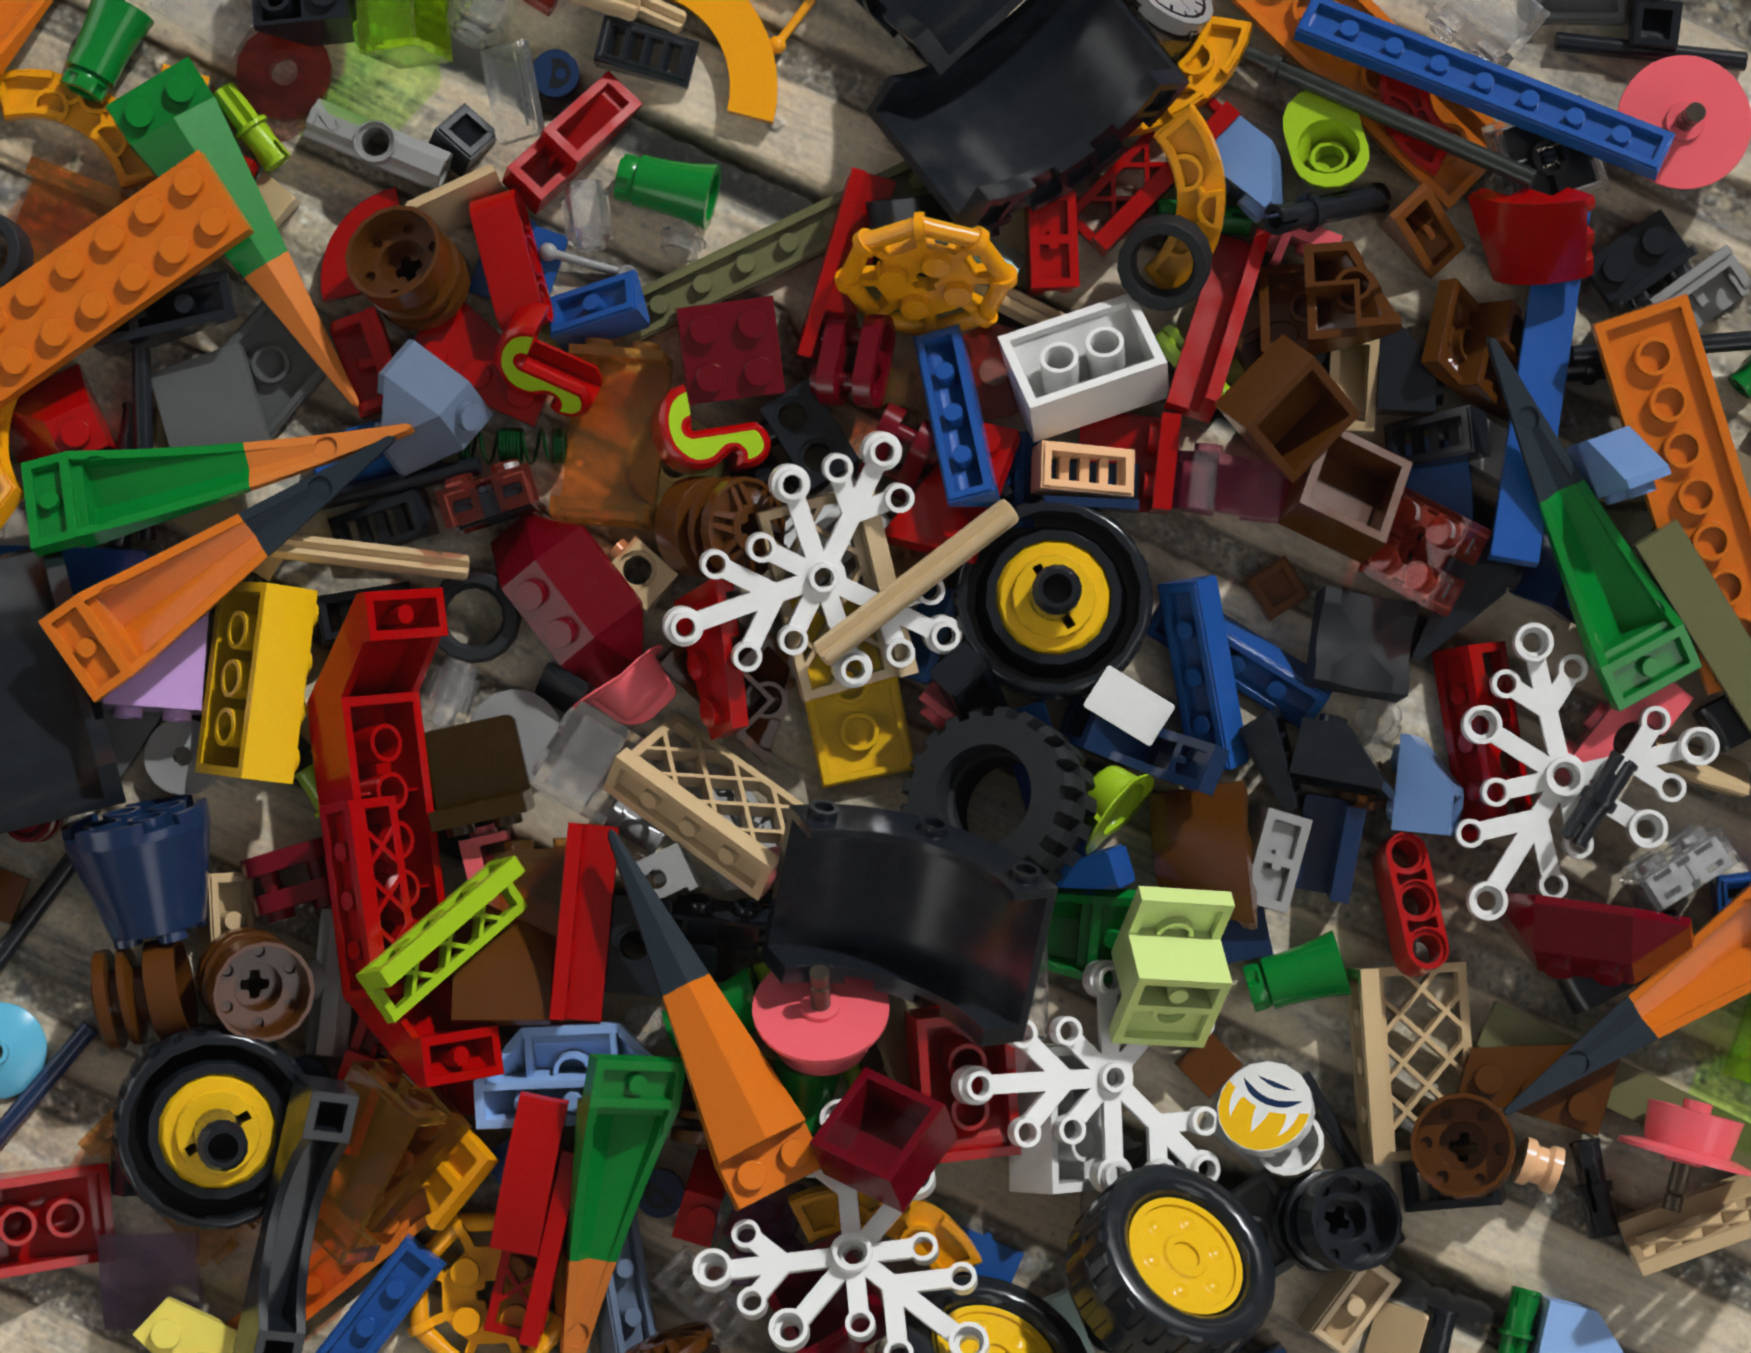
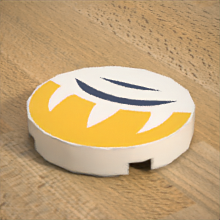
M1265 1061L1249 1064L1236 1072L1227 1081L1220 1093L1217 1112L1219 1124L1233 1146L1247 1155L1267 1158L1276 1156L1275 1153L1282 1152L1285 1149L1290 1151L1302 1142L1311 1130L1315 1116V1106L1312 1092L1301 1074L1286 1064Z

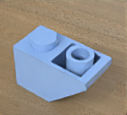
M1542 1295L1533 1331V1336L1536 1339L1535 1342L1531 1341L1529 1352L1624 1353L1597 1310L1589 1305Z

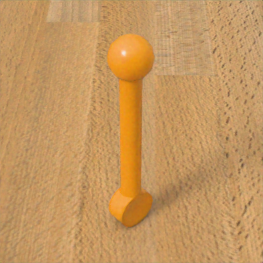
M805 0L780 34L769 39L774 54H781L785 51V41L817 0Z

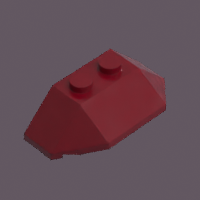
M526 513L491 542L501 590L561 667L598 688L621 674L644 653L643 601L584 525Z
M1507 893L1508 906L1505 913L1499 917L1501 924L1538 971H1543L1548 976L1557 979H1570L1573 976L1592 978L1597 983L1606 986H1619L1622 983L1637 984L1691 949L1694 943L1692 920L1689 917L1668 916L1661 912L1543 895Z

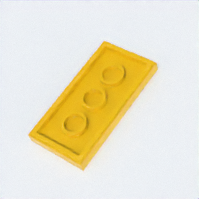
M791 598L789 600L793 610L798 601ZM847 600L843 606L846 617L860 606ZM815 613L806 632L808 641L811 643L825 622V617L818 613ZM862 641L858 649L869 656L873 670L881 668L877 649ZM808 647L802 652L803 657L806 655ZM817 653L807 669L811 687L828 683L832 676L831 665L825 664ZM858 660L850 661L848 664L861 672L862 666ZM846 670L848 677L854 676V674ZM897 676L805 702L822 789L915 769L909 765L914 754Z

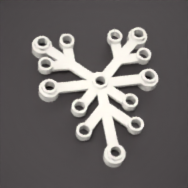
M874 431L864 437L860 445V456L865 464L854 487L850 478L853 473V463L848 456L841 453H831L823 459L821 464L822 474L830 481L841 512L824 549L806 500L810 490V478L807 472L800 466L791 463L777 466L769 476L768 487L774 498L786 503L804 557L776 544L774 538L764 532L751 534L745 542V551L756 562H770L795 575L774 582L730 561L728 555L723 551L715 548L708 549L702 553L699 559L701 572L710 579L722 578L750 592L698 611L685 605L672 607L666 612L662 620V630L666 638L675 645L690 646L700 639L703 630L755 612L742 641L738 642L731 650V661L734 666L741 671L751 672L756 670L762 662V652L760 649L783 601L801 595L788 624L778 631L776 638L777 644L782 651L789 655H798L807 648L808 635L806 632L819 605H821L830 630L846 618L839 596L859 606H862L874 597L877 592L846 578L845 567L841 559L859 522L889 511L904 513L910 510L914 504L915 496L912 489L902 483H892L885 488L884 492L873 495L883 472L894 468L901 459L902 447L897 437L885 431ZM886 442L891 448V454L886 460L880 461L875 455V449L878 444ZM835 459H842L845 463V471L839 477H833L829 472V465ZM795 475L799 480V488L796 492L788 494L783 488V482L786 477ZM896 489H903L906 493V501L900 507H895L891 503V494ZM765 538L769 543V550L763 556H756L753 552V544L756 540ZM713 555H720L723 560L722 569L716 573H710L706 567L708 558ZM821 568H827L831 574L830 581L824 586H818L814 579L815 573ZM941 581L936 585L937 592L932 598L925 599L922 595L908 607L919 603L926 605L938 604L945 595L944 583ZM908 607L880 628L885 643L883 648L884 658L889 664L898 668L910 665L915 658V648L910 641L904 638L901 626L920 634L924 645L929 650L940 655L949 654L963 640V631L959 629L958 621L944 614L933 615L929 618ZM683 618H689L693 623L692 631L686 636H680L676 632V624ZM943 627H949L952 631V638L946 644H940L937 641V633ZM790 631H798L801 637L799 645L795 648H787L784 643V638ZM903 643L907 648V654L904 659L894 661L891 651L895 645ZM854 647L831 665V672L835 680L848 688H858L866 684L873 671L871 659L866 653L857 649V647ZM744 648H752L755 653L753 662L748 665H741L738 660L739 652ZM858 660L862 666L860 674L853 678L848 677L846 674L847 664L850 661Z
M1534 622L1522 625L1515 631L1512 637V649L1518 658L1526 662L1531 687L1521 682L1519 675L1510 669L1495 672L1490 678L1489 687L1494 696L1501 699L1510 698L1539 717L1547 755L1503 728L1500 714L1490 706L1479 705L1471 707L1463 714L1460 723L1462 734L1469 742L1479 745L1491 743L1537 772L1508 780L1502 778H1489L1485 780L1479 789V795L1483 803L1491 807H1499L1506 804L1509 799L1541 792L1531 810L1483 821L1464 819L1458 822L1454 828L1456 842L1465 848H1475L1481 845L1484 840L1516 833L1488 879L1474 884L1467 893L1466 905L1469 912L1481 920H1495L1505 913L1508 906V896L1505 889L1532 846L1534 847L1540 872L1536 882V889L1539 895L1562 898L1567 893L1568 881L1560 872L1548 820L1559 804L1563 824L1565 825L1579 804V799L1583 798L1579 793L1585 785L1590 787L1592 783L1589 781L1596 778L1608 757L1582 762L1577 756L1569 754L1567 751L1558 711L1575 684L1586 677L1588 664L1582 656L1577 654L1563 656L1557 662V676L1551 683L1546 657L1553 650L1554 638L1551 631L1541 623ZM1527 634H1533L1538 638L1539 646L1535 652H1529L1523 647V638ZM1568 660H1574L1580 666L1579 675L1575 678L1568 677L1564 672V665ZM1501 675H1508L1513 680V689L1509 693H1503L1497 687V680ZM1647 707L1639 715V728L1622 753L1625 758L1615 771V775H1617L1624 762L1630 759L1639 767L1633 773L1634 777L1652 787L1656 796L1661 801L1677 802L1686 793L1687 786L1685 780L1676 773H1666L1658 768L1657 765L1683 760L1692 766L1707 765L1714 761L1719 753V739L1709 728L1692 727L1682 732L1677 741L1652 747L1658 735L1665 733L1670 727L1671 718L1668 711L1663 707ZM1652 711L1659 713L1662 717V725L1657 730H1653L1647 725V716ZM1476 716L1484 717L1488 723L1486 732L1481 735L1475 733L1471 727L1472 720ZM1694 737L1699 738L1703 743V751L1698 756L1692 755L1688 750V743ZM1561 767L1568 770L1570 774L1569 783L1563 787L1559 786L1554 780L1556 770ZM1669 778L1675 780L1678 785V791L1673 797L1666 796L1662 789L1664 781ZM1492 783H1498L1503 788V797L1497 802L1490 800L1487 795V789ZM1616 799L1615 803L1618 805L1613 814H1606L1607 817L1626 829L1629 841L1639 848L1658 847L1667 838L1668 823L1665 817L1658 811L1651 809L1635 811ZM1644 819L1648 820L1653 828L1651 835L1647 838H1642L1637 833V825ZM1467 824L1474 825L1478 831V836L1472 843L1464 841L1461 836V831ZM1582 824L1579 826L1574 836L1578 835L1579 831L1583 827ZM1564 837L1562 839V849L1571 858L1582 859L1589 856L1593 851V838L1588 842L1587 848L1579 854L1571 850L1570 838L1569 840ZM1550 876H1555L1560 882V889L1554 895L1548 894L1544 888V882ZM1484 891L1489 892L1493 896V905L1487 910H1482L1477 904L1478 895Z
M1094 960L1086 966L1082 975L1085 991L1090 996L1097 998L1099 1051L1082 1035L1083 1029L1078 1019L1071 1016H1058L1052 1020L1049 1026L1051 1040L1058 1045L1065 1046L1087 1069H1069L1037 1037L1036 1025L1031 1020H1028L1025 1039L1022 1042L1008 1044L1011 1047L1019 1048L1041 1071L991 1074L985 1067L964 1065L957 1069L952 1076L951 1091L954 1097L959 1102L968 1105H982L993 1094L1041 1092L1022 1117L1013 1119L1008 1126L1007 1135L1010 1142L1015 1146L1025 1148L1033 1147L1039 1142L1041 1138L1040 1126L1070 1090L1086 1089L1067 1114L1056 1118L1052 1131L1055 1139L1060 1143L1071 1145L1080 1143L1086 1135L1085 1123L1101 1105L1102 1156L1095 1159L1089 1171L1090 1182L1098 1192L1102 1193L1112 1184L1110 1175L1115 1167L1120 1169V1177L1132 1170L1129 1162L1123 1158L1121 1103L1146 1127L1147 1162L1145 1165H1175L1168 1159V1149L1179 1160L1177 1166L1199 1172L1200 1164L1206 1161L1208 1169L1205 1176L1215 1182L1219 1178L1221 1168L1217 1156L1211 1151L1196 1149L1180 1133L1190 1131L1195 1135H1211L1215 1132L1219 1123L1216 1111L1207 1106H1194L1188 1111L1160 1113L1132 1085L1134 1077L1132 1066L1149 1045L1123 1044L1119 1049V1043L1111 1042L1108 1027L1118 1006L1117 996L1121 993L1112 960ZM1107 971H1110L1113 975V983L1110 988H1107L1103 982L1104 974ZM1065 1022L1071 1027V1034L1066 1040L1060 1034L1061 1026ZM1111 1069H1114L1117 1075L1113 1086H1110L1107 1082V1074ZM976 1077H980L983 1083L982 1090L976 1095L972 1091L971 1084ZM1203 1112L1206 1115L1207 1122L1205 1127L1200 1129L1197 1125V1118ZM1071 1120L1075 1131L1070 1138H1067L1064 1134V1126ZM1026 1123L1029 1126L1030 1134L1025 1141H1022L1019 1137V1129Z
M841 1099L832 1100L822 1108L820 1113L821 1126ZM821 1169L806 1176V1178L815 1177L838 1194L841 1235L834 1239L830 1248L786 1253L761 1233L760 1227L755 1221L742 1219L735 1223L731 1230L733 1243L739 1251L745 1253L752 1252L756 1257L730 1259L723 1250L709 1248L700 1252L693 1262L694 1277L698 1285L708 1292L723 1291L734 1280L758 1278L752 1286L741 1290L737 1297L738 1309L741 1315L748 1320H758L766 1314L768 1310L767 1300L789 1274L827 1270L796 1309L784 1308L777 1311L771 1317L768 1326L769 1335L773 1344L783 1352H796L807 1344L810 1338L809 1325L845 1282L849 1313L845 1319L847 1333L851 1339L857 1342L870 1340L876 1332V1322L873 1314L869 1311L866 1279L883 1293L888 1342L884 1348V1353H892L897 1348H907L909 1353H914L913 1347L907 1339L904 1309L946 1340L951 1353H963L960 1348L966 1340L978 1342L979 1349L975 1353H989L990 1350L988 1334L981 1325L970 1321L958 1324L920 1294L951 1289L957 1295H968L977 1287L978 1279L975 1268L970 1263L957 1262L950 1268L894 1274L881 1263L912 1259L918 1265L927 1266L935 1262L939 1255L936 1238L928 1232H919L908 1239L879 1242L902 1215V1212L883 1203L861 1230L858 1191L824 1175ZM934 1170L913 1200H922L932 1194L936 1186ZM745 1229H751L756 1232L754 1239L748 1243L738 1240L740 1232ZM921 1242H928L933 1246L932 1251L926 1256H920L914 1251L915 1247ZM858 1250L862 1252L863 1258L857 1264H849L845 1261L848 1252ZM717 1266L724 1270L722 1277L718 1280L712 1281L706 1278L707 1271L712 1267ZM964 1271L972 1276L971 1281L964 1286L955 1284L953 1278L958 1272ZM751 1296H757L761 1299V1305L756 1310L745 1309V1300ZM858 1318H865L870 1322V1325L864 1332H855L851 1328L852 1323ZM795 1326L800 1330L796 1339L787 1341L781 1337L786 1327Z

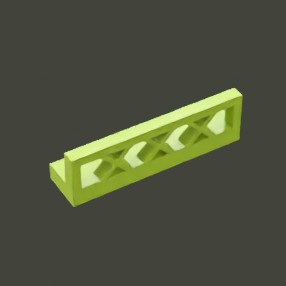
M515 855L489 861L355 975L388 1024L398 1021L529 907L513 883L525 872ZM501 893L509 907L500 915L486 913V905ZM469 919H473L471 940L466 944L452 942L453 933ZM485 921L490 922V923L484 928V923H485ZM440 947L438 968L432 973L418 971L419 962L434 949ZM451 950H457V952L451 956ZM403 976H406L404 998L394 1005L383 988L393 986ZM423 979V981L419 985H417V980Z

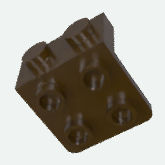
M512 715L495 716L424 733L430 782L436 806L435 810L428 813L432 832L446 830L448 838L476 832L474 823L492 819L495 828L523 822L522 813L528 812L535 807L516 719Z

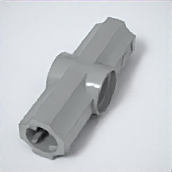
M320 98L312 106L305 122L303 133L305 139L359 160L373 170L388 172L429 190L442 186L450 170L453 158L451 152L395 130L384 121L371 120ZM378 135L389 138V148L385 153L379 156L367 154L366 149L370 139Z
M321 908L316 958L312 959L310 965L315 993L310 1010L305 1053L344 1057L346 1049L350 1047L354 1009L348 1002H345V998L342 996L332 908Z

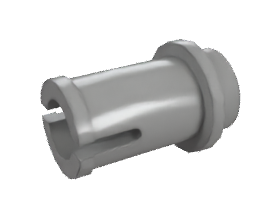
M620 801L616 802L604 823V826L620 827L621 836L646 849L650 854L655 853L665 835Z

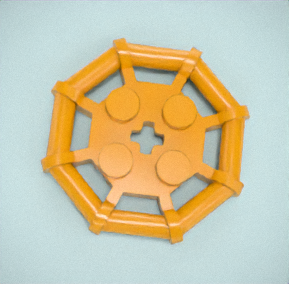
M914 212V216L873 230L862 228L855 233L852 238V249L843 268L836 272L834 278L838 291L847 294L864 316V319L868 314H887L893 318L895 331L917 336L958 324L962 331L978 326L989 328L997 322V312L1008 291L1017 284L1018 276L1016 268L1006 263L990 241V232L982 226L969 228L926 217L925 212ZM935 240L947 242L948 244L947 246L935 243ZM876 256L881 259V262L878 260L876 265L865 266L868 258ZM972 256H978L982 263H976ZM919 273H924V274H925L926 276H928V277H922V276H919L918 274H919ZM977 284H990L984 297L974 292ZM876 286L883 296L875 301L865 287ZM957 308L964 309V311L937 318V314Z
M458 1211L443 1231L438 1230L424 1245L440 1257L459 1238L465 1250L447 1271L442 1269L435 1278V1280L442 1282L443 1311L429 1317L427 1289L409 1312L410 1326L406 1328L409 1337L415 1336L432 1353H460L434 1328L436 1325L447 1321L457 1333L468 1340L464 1353H475L478 1344L507 1343L511 1353H550L561 1341L567 1252L563 1249L554 1286L555 1311L549 1309L547 1321L550 1324L544 1329L542 1342L538 1348L529 1346L524 1351L522 1345L518 1344L519 1338L484 1331L489 1307L486 1300L479 1299L478 1291L485 1289L486 1281H495L502 1250L489 1248L490 1244L476 1245L470 1232L492 1231L496 1211L461 1213ZM512 1254L510 1267L518 1280L522 1282L534 1274L536 1267L521 1254ZM508 1276L504 1292L514 1287ZM532 1283L524 1287L528 1296L530 1294ZM518 1292L501 1302L497 1317L498 1322L522 1327L527 1306Z

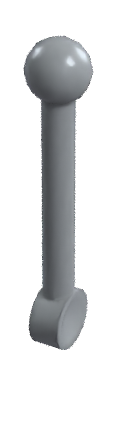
M544 243L539 248L540 258L548 262L557 259L613 276L635 270L631 265L617 267L560 251L552 243Z

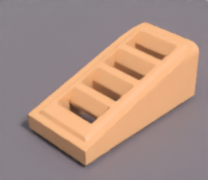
M1042 440L1032 449L1030 492L1035 495L1131 499L1134 497L1135 450ZM1052 459L1057 460L1056 479H1051ZM1070 460H1076V481L1069 480ZM1090 460H1096V483L1089 482ZM1109 461H1116V485L1108 484Z

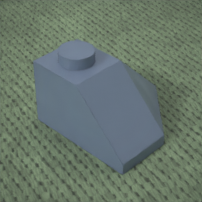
M408 339L379 372L377 393L383 394L381 422H375V427L407 423L412 425L415 430L412 435L395 440L383 452L399 475L407 476L464 450L494 415L466 378L415 340Z

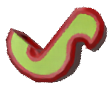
M534 302L520 306L512 314L496 344L494 364L501 378L519 392L528 395L553 396L550 408L559 414L568 417H580L588 413L603 384V377L597 365L537 339L550 305Z
M684 384L671 389L663 395L653 410L651 420L652 438L660 458L675 472L689 475L707 472L726 457L730 461L729 472L739 474L758 466L769 454L771 439L768 432L757 422L692 431L690 408Z

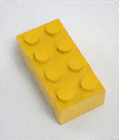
M242 581L216 605L195 764L196 773L293 784L294 773L297 771L300 763L298 742L300 726L306 715V703L304 700L306 680L313 662L310 652L312 634L319 616L317 605L318 590L267 582Z

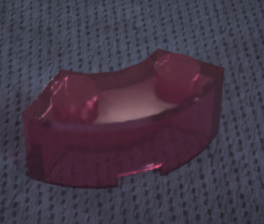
M1195 443L1194 451L1178 450L1172 500L1173 509L1213 516V512L1240 516L1239 520L1278 524L1277 522L1291 482L1262 461L1259 456L1258 459L1225 454L1223 453L1224 446L1210 443Z

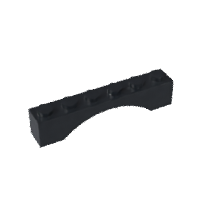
M295 1073L232 1353H302L306 1336L307 1277L315 1226L329 1180L341 1155L349 1144L360 1097L342 1079Z

